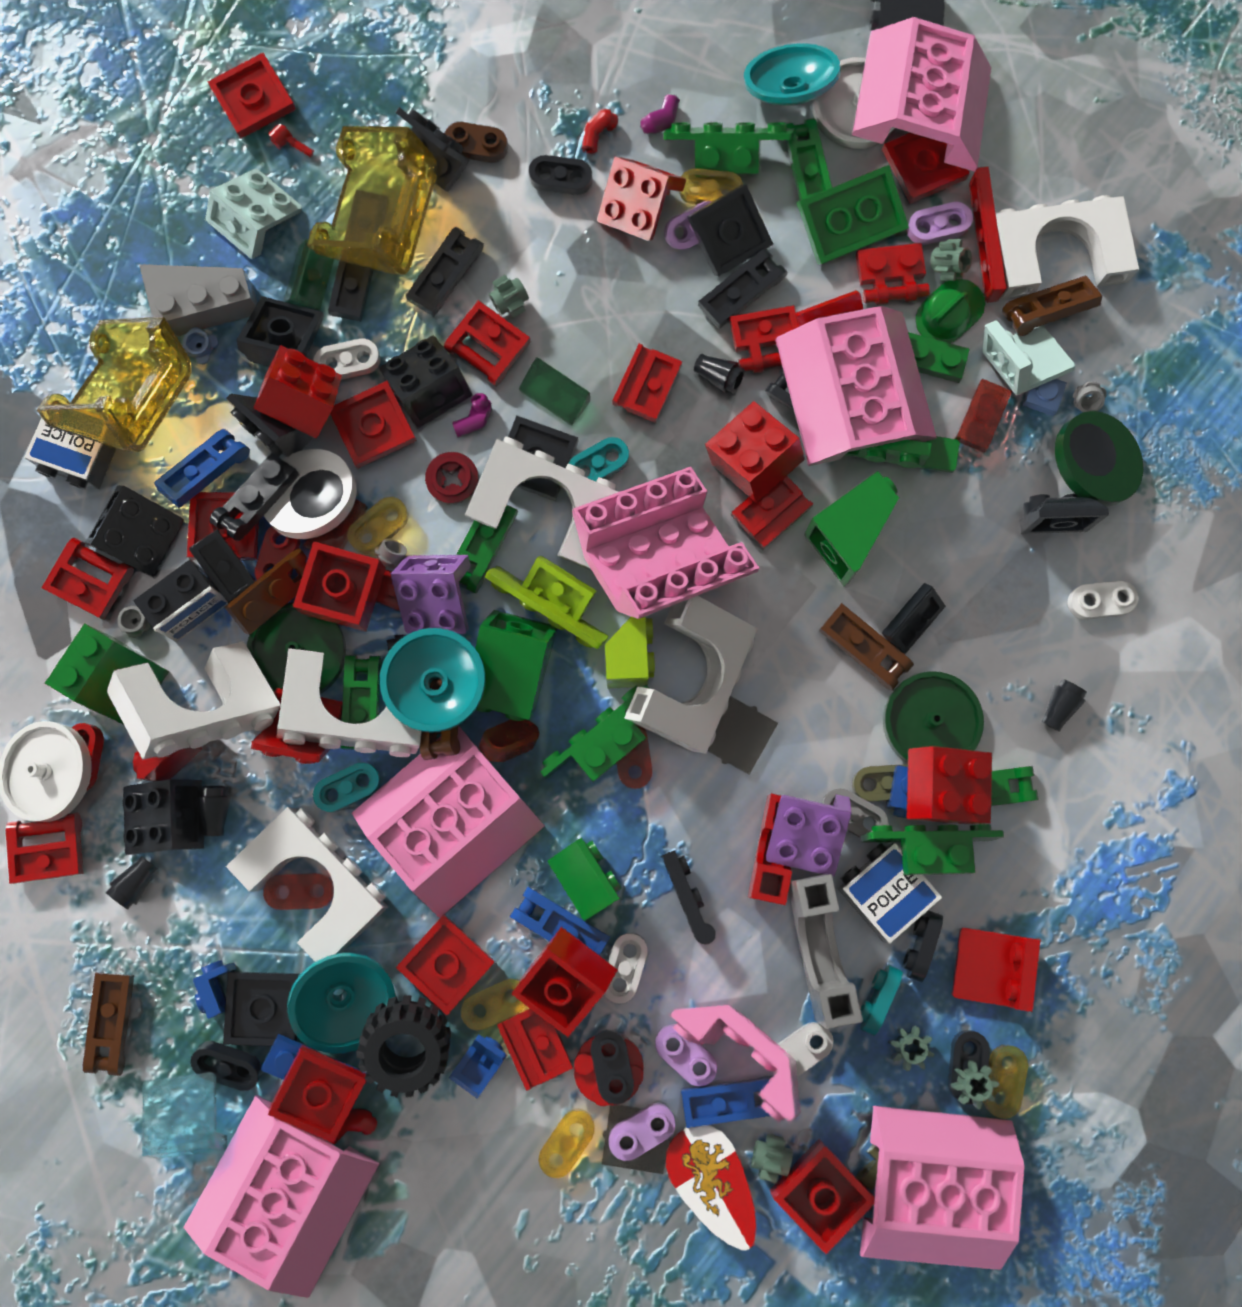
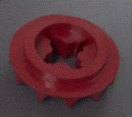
M445 452L430 462L425 473V482L429 492L436 500L448 505L450 503H462L466 498L473 495L478 484V472L473 461L466 455L458 452ZM442 471L451 475L459 471L460 473L457 477L462 486L451 483L445 487L447 480Z

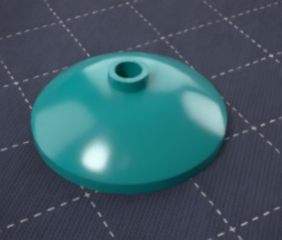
M807 43L782 45L764 51L748 63L744 71V84L747 91L762 102L780 106L801 105L821 97L836 84L841 72L840 61L834 52L823 46Z
M442 628L421 629L401 638L386 655L380 672L381 695L389 711L404 725L422 732H441L460 725L477 709L485 690V669L477 650L461 635ZM434 679L442 681L441 687L437 690L430 688V684Z
M340 953L324 957L307 967L294 982L287 1004L290 1025L296 1036L304 1044L315 1050L325 1053H346L357 1050L364 1025L370 1013H374L376 1007L382 1002L387 1006L389 999L396 997L393 982L387 971L378 962L367 956L355 953ZM338 989H344V992L340 995L333 994Z

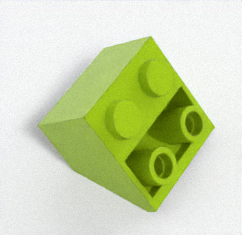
M646 616L640 619L630 617L605 644L607 689L633 688L636 685L644 687L646 684L648 686L649 678H654V652H647V644H653L652 618H646Z

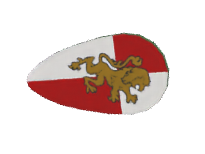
M710 1125L682 1129L672 1139L666 1152V1169L671 1183L683 1201L716 1236L740 1250L751 1249L756 1239L755 1207L742 1163L732 1142L722 1131Z

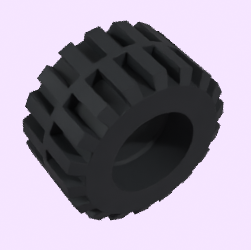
M404 995L403 1001L399 1002L397 997L390 998L387 1006L383 1002L379 1004L375 1012H371L367 1018L357 1049V1058H360L358 1065L360 1071H367L365 1080L369 1084L376 1082L377 1091L383 1093L385 1089L390 1090V1096L397 1098L399 1092H405L406 1098L413 1097L415 1090L422 1094L428 1091L429 1083L434 1086L439 1081L440 1074H444L451 1044L450 1027H446L447 1019L445 1015L438 1016L439 1008L435 1004H432L430 1007L426 1006L427 999L419 997L418 1002L411 1001L412 995ZM407 1034L418 1039L425 1050L414 1057H401L394 1054L387 1047L385 1041L394 1035Z

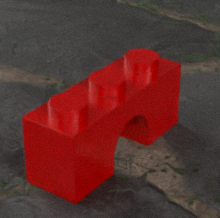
M771 793L766 799L747 898L786 905L792 876L791 867L771 863L766 860L781 795Z

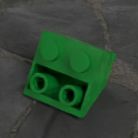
M581 837L547 862L585 921L619 900L620 897L617 891L621 890L622 887L611 870L606 874L602 870L598 862L604 858L594 842L591 840L586 843Z

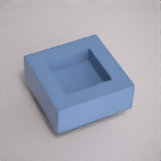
M1054 379L1027 391L1022 406L1054 416L1058 411L1067 382Z

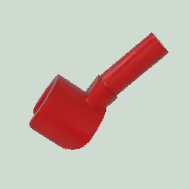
M283 124L275 126L268 133L271 142L278 149H281L288 143L310 158L314 154L313 149L294 138Z

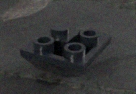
M230 393L226 398L234 408L230 413L240 422L239 424L253 437L257 436L264 443L263 445L278 457L283 454L288 458L291 454L302 451L314 438L253 409L257 397Z

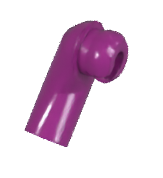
M673 94L666 95L662 109L650 112L641 119L640 126L642 131L646 134H657L670 129L672 123L675 122L680 99Z
M475 394L470 400L472 406L469 415L452 422L457 438L486 426L492 411V404L485 394Z

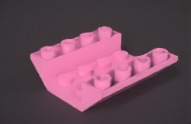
M915 17L872 31L868 43L852 135L883 144L892 127L947 143L944 163L976 171L978 168L992 68L976 37Z
M878 306L817 318L775 339L808 466L840 460L847 452L907 439L925 442L937 438L903 312Z
M692 467L573 508L572 514L584 558L616 611L640 619L759 571V566L744 544L740 542L728 546L704 510L703 505L707 490Z
M459 725L458 739L460 742V752L451 756L439 754L436 759L424 760L421 754H419L352 812L368 840L410 890L439 918L446 914L545 827Z
M729 1005L675 1009L670 1016L677 1021L673 1028L690 1043L693 1042L702 1046L704 1043L715 1045L720 1037L726 1033L736 1043L747 1047L751 1045L756 1049L751 1055L768 1071L776 1072L778 1069V1072L759 1094L765 1100L762 1108L778 1122L784 1119L790 1122L799 1116L801 1109L796 1060L745 1015Z
M256 1095L184 1228L205 1255L269 1291L309 1298L380 1163L350 1146L343 1151L315 1135L267 1115L271 1102Z
M873 1105L870 1143L879 1148L873 1218L863 1217L860 1256L1001 1270L1019 1242L1024 1162L1013 1122L1006 1119Z

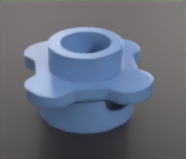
M194 327L185 334L183 344L180 346V353L184 357L190 356L196 359L198 364L204 365L209 362V355L214 348L218 347L219 341L216 336H208L200 328ZM197 344H202L201 348H196Z

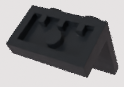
M399 107L395 113L409 123L412 128L396 152L443 190L449 192L470 161L461 153L464 147L452 137L443 133L436 124L413 108L408 113Z
M434 335L419 341L414 347L399 356L392 357L387 363L379 367L382 375L400 399L417 429L473 395L458 365Z
M124 485L117 486L85 544L101 550L149 576H153L184 520L182 517Z
M168 779L125 786L123 788L122 801L124 808L123 839L125 854L134 855L167 850L204 849L203 828L196 795L200 794L202 780Z

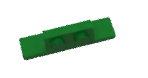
M676 122L672 123V128L666 129L663 132V139L695 140V173L759 174L761 140H792L795 128H787V123L784 122L768 123V128H755V123L752 122L736 123L735 128H723V123L708 122L703 124V128H691V123Z
M936 436L937 438L925 442L907 439L847 452L845 455L866 458L868 461L877 463H895L906 468L919 467L953 473L957 466L960 441Z
M634 686L622 696L621 699L624 703L616 710L609 707L595 719L598 724L588 733L585 729H582L568 741L572 746L560 754L557 750L542 762L545 768L540 771L544 778H549L569 760L574 758L594 783L646 740V736L635 723L624 719L638 686Z
M955 824L937 826V831H926V825L904 826L905 831H893L891 825L872 826L871 832L861 835V843L901 842L903 875L976 873L973 841H993L1004 838V830H991V824L971 825L970 830L959 831V826Z

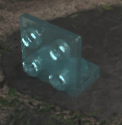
M214 1073L150 1080L143 1083L142 1156L152 1159H164L227 1149V1135L217 1132L216 1075Z

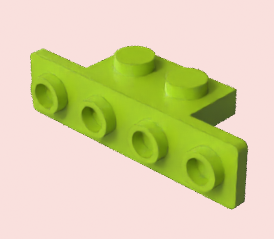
M542 555L536 558L524 582L500 566L487 571L485 578L492 582L493 588L504 594L510 593L519 599V603L527 610L532 612L538 611L548 618L547 621L555 628L560 630L566 629L571 632L583 646L599 649L607 641L608 635L581 619L597 590Z

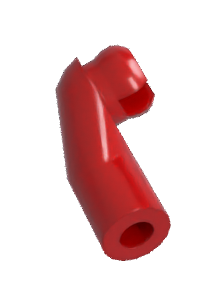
M610 109L600 110L586 123L582 143L583 152L588 154L597 153L600 133L604 129L612 131L617 127L618 116L611 113Z
M352 1108L336 1140L332 1144L335 1145L348 1131L362 1132L364 1135L372 1134L377 1128V1119L367 1109Z

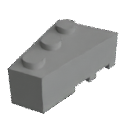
M139 264L154 325L166 339L184 335L194 327L202 330L250 317L258 303L253 284L243 268Z

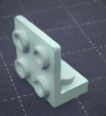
M253 169L210 190L205 220L249 258L254 259L261 255L266 230L299 214L302 206L260 170Z
M997 320L985 325L983 354L1016 396L1074 371L1075 363L1043 325L1035 327L1025 336H1019L1017 333L1012 335L1010 331H1005Z

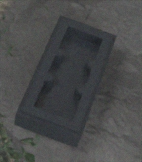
M923 583L882 632L885 639L904 654L909 651L946 607L933 586Z

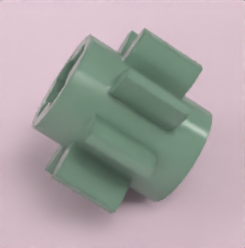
M948 239L947 242H939V247H936L931 255V267L934 272L941 273L940 280L955 281L956 278H963V273L968 272L972 264V253L968 247H962V239Z
M505 274L492 282L494 291L489 293V297L500 315L507 312L514 318L526 311L524 302L529 300V296L519 278L516 277L511 280Z
M917 1026L911 1028V1033H906L900 1027L897 1028L900 1036L896 1041H888L889 1044L895 1047L896 1053L891 1055V1060L899 1061L904 1059L903 1069L908 1072L912 1064H916L924 1070L925 1064L923 1061L927 1056L934 1057L935 1055L927 1047L932 1038L928 1035L919 1038L920 1029ZM914 1043L918 1046L917 1052L909 1054L904 1050L906 1044L911 1045Z
M969 1061L968 1069L963 1071L955 1068L959 1076L957 1082L952 1083L951 1087L962 1092L958 1101L966 1104L971 1098L974 1107L977 1109H981V1101L988 1099L994 1102L995 1098L991 1094L993 1087L999 1086V1082L988 1077L992 1069L985 1065L978 1071L977 1065L973 1061ZM972 1078L976 1079L977 1083L981 1086L978 1091L973 1090V1087L969 1084Z
M767 1134L766 1142L756 1141L751 1168L759 1169V1179L777 1183L778 1175L788 1176L793 1150L785 1147L786 1140L783 1137Z

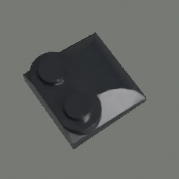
M261 296L237 338L238 350L249 361L270 367L280 345L288 349H296L309 359L308 352L320 328L324 312Z
M1075 493L1057 498H1050V495L1047 494L1034 495L1029 497V502L1023 504L1024 518L1020 521L1021 534L1088 532L1109 515V510L1098 501L1088 497H1078Z

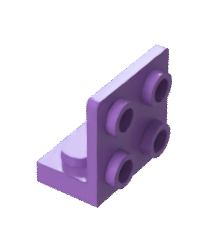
M409 555L393 570L391 578L406 633L410 634L426 628H442L457 634H465L468 631L469 626L459 587V581L471 567L468 555Z
M836 794L832 806L782 795L766 860L771 863L824 875L832 874L835 877L852 813L850 797Z

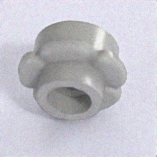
M1087 382L1076 388L1073 393V398H1075L1073 403L1082 412L1099 411L1104 406L1106 390L1104 387H1100L1098 382Z
M384 539L381 545L375 548V554L379 556L378 559L386 568L395 569L406 557L407 548L397 540Z
M130 605L125 607L118 615V627L121 632H126L129 637H140L143 632H147L151 627L136 606ZM133 619H138L137 624L132 623Z

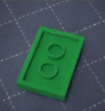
M889 165L796 202L817 265L831 261L909 228Z

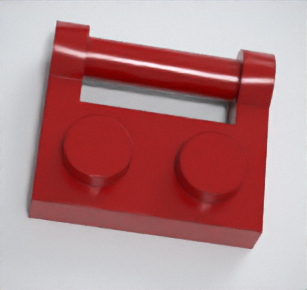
M478 300L447 338L443 347L452 355L456 353L485 374L490 383L498 386L505 378L508 370L531 343L528 335ZM468 335L500 358V360L494 366L465 345L463 340Z
M71 538L41 588L105 620L123 586L132 578L134 568L126 563L119 564L85 547L83 541ZM79 558L111 574L112 577L107 584L73 567V563Z
M78 812L69 813L65 818L50 822L37 821L22 824L21 821H13L6 824L9 884L84 874L80 833L82 830V819ZM65 831V841L23 847L22 840L24 837Z

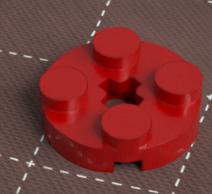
M594 1035L582 1044L574 1061L575 1082L581 1093L587 1099L595 1102V1104L599 1106L619 1105L606 1102L599 1093L591 1056V1044L596 1036ZM622 1036L626 1042L634 1080V1090L630 1097L632 1098L643 1081L644 1062L637 1045L631 1039ZM606 1043L602 1046V1052L606 1056H611L616 1051L615 1046L611 1043ZM614 1079L609 1083V1088L613 1092H619L622 1090L623 1084L620 1080Z

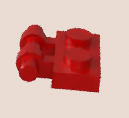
M922 243L857 250L856 262L860 286L873 284V289L863 290L864 303L876 302V305H885L891 300L905 299V302L916 301L918 297L929 296V284H916L914 281L915 279H924L926 275ZM902 281V286L887 287L885 284Z
M795 306L731 316L729 323L735 351L749 350L750 358L739 359V366L744 368L745 372L752 371L753 374L763 372L764 368L780 365L782 368L779 351L762 355L760 348L777 345L775 339L778 336L798 328Z

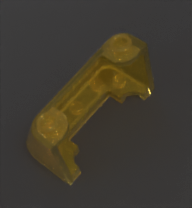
M343 126L336 144V154L348 171L332 225L328 222H317L313 226L309 234L307 246L320 256L388 274H407L412 265L436 181V160L410 127Z
M165 317L99 320L89 338L90 350L98 363L71 403L64 395L49 394L43 399L36 410L50 427L125 452H140L146 448L189 380L192 369L191 361Z

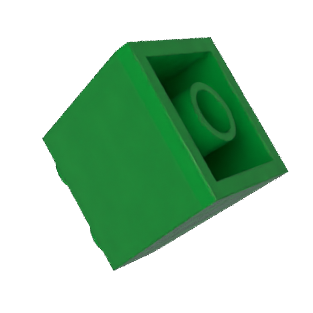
M879 471L814 516L804 533L805 537L844 587L851 582L861 568L899 499L895 484L888 477L883 478Z
M493 610L480 625L475 646L483 662L486 678L484 694L476 709L477 711L491 712L493 710L504 713L505 717L511 720H530L537 706L557 628L551 624Z
M84 623L45 681V684L72 701L124 725L107 693L114 670L149 663L160 685L169 671L116 638Z

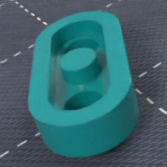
M609 437L575 455L568 464L580 469H588L590 474L586 478L597 482L598 477L607 479L623 470L629 460V450L626 443L621 439ZM614 452L619 457L616 461H609L606 456Z
M360 762L322 779L316 784L313 790L314 803L319 809L333 813L343 810L372 796L380 787V773L374 766L368 763ZM367 774L369 776V783L367 786L361 787L358 783L359 777ZM336 789L338 798L330 802L327 797L328 792Z
M887 965L884 970L881 968L877 970L871 987L875 989L869 1002L865 1000L860 1007L863 1021L860 1025L861 1030L873 1036L878 1033L899 988L903 975L902 970L891 965Z

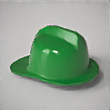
M958 278L955 281L943 283L918 308L915 318L918 332L921 336L947 343L956 341L983 315L986 305L984 294L970 280Z

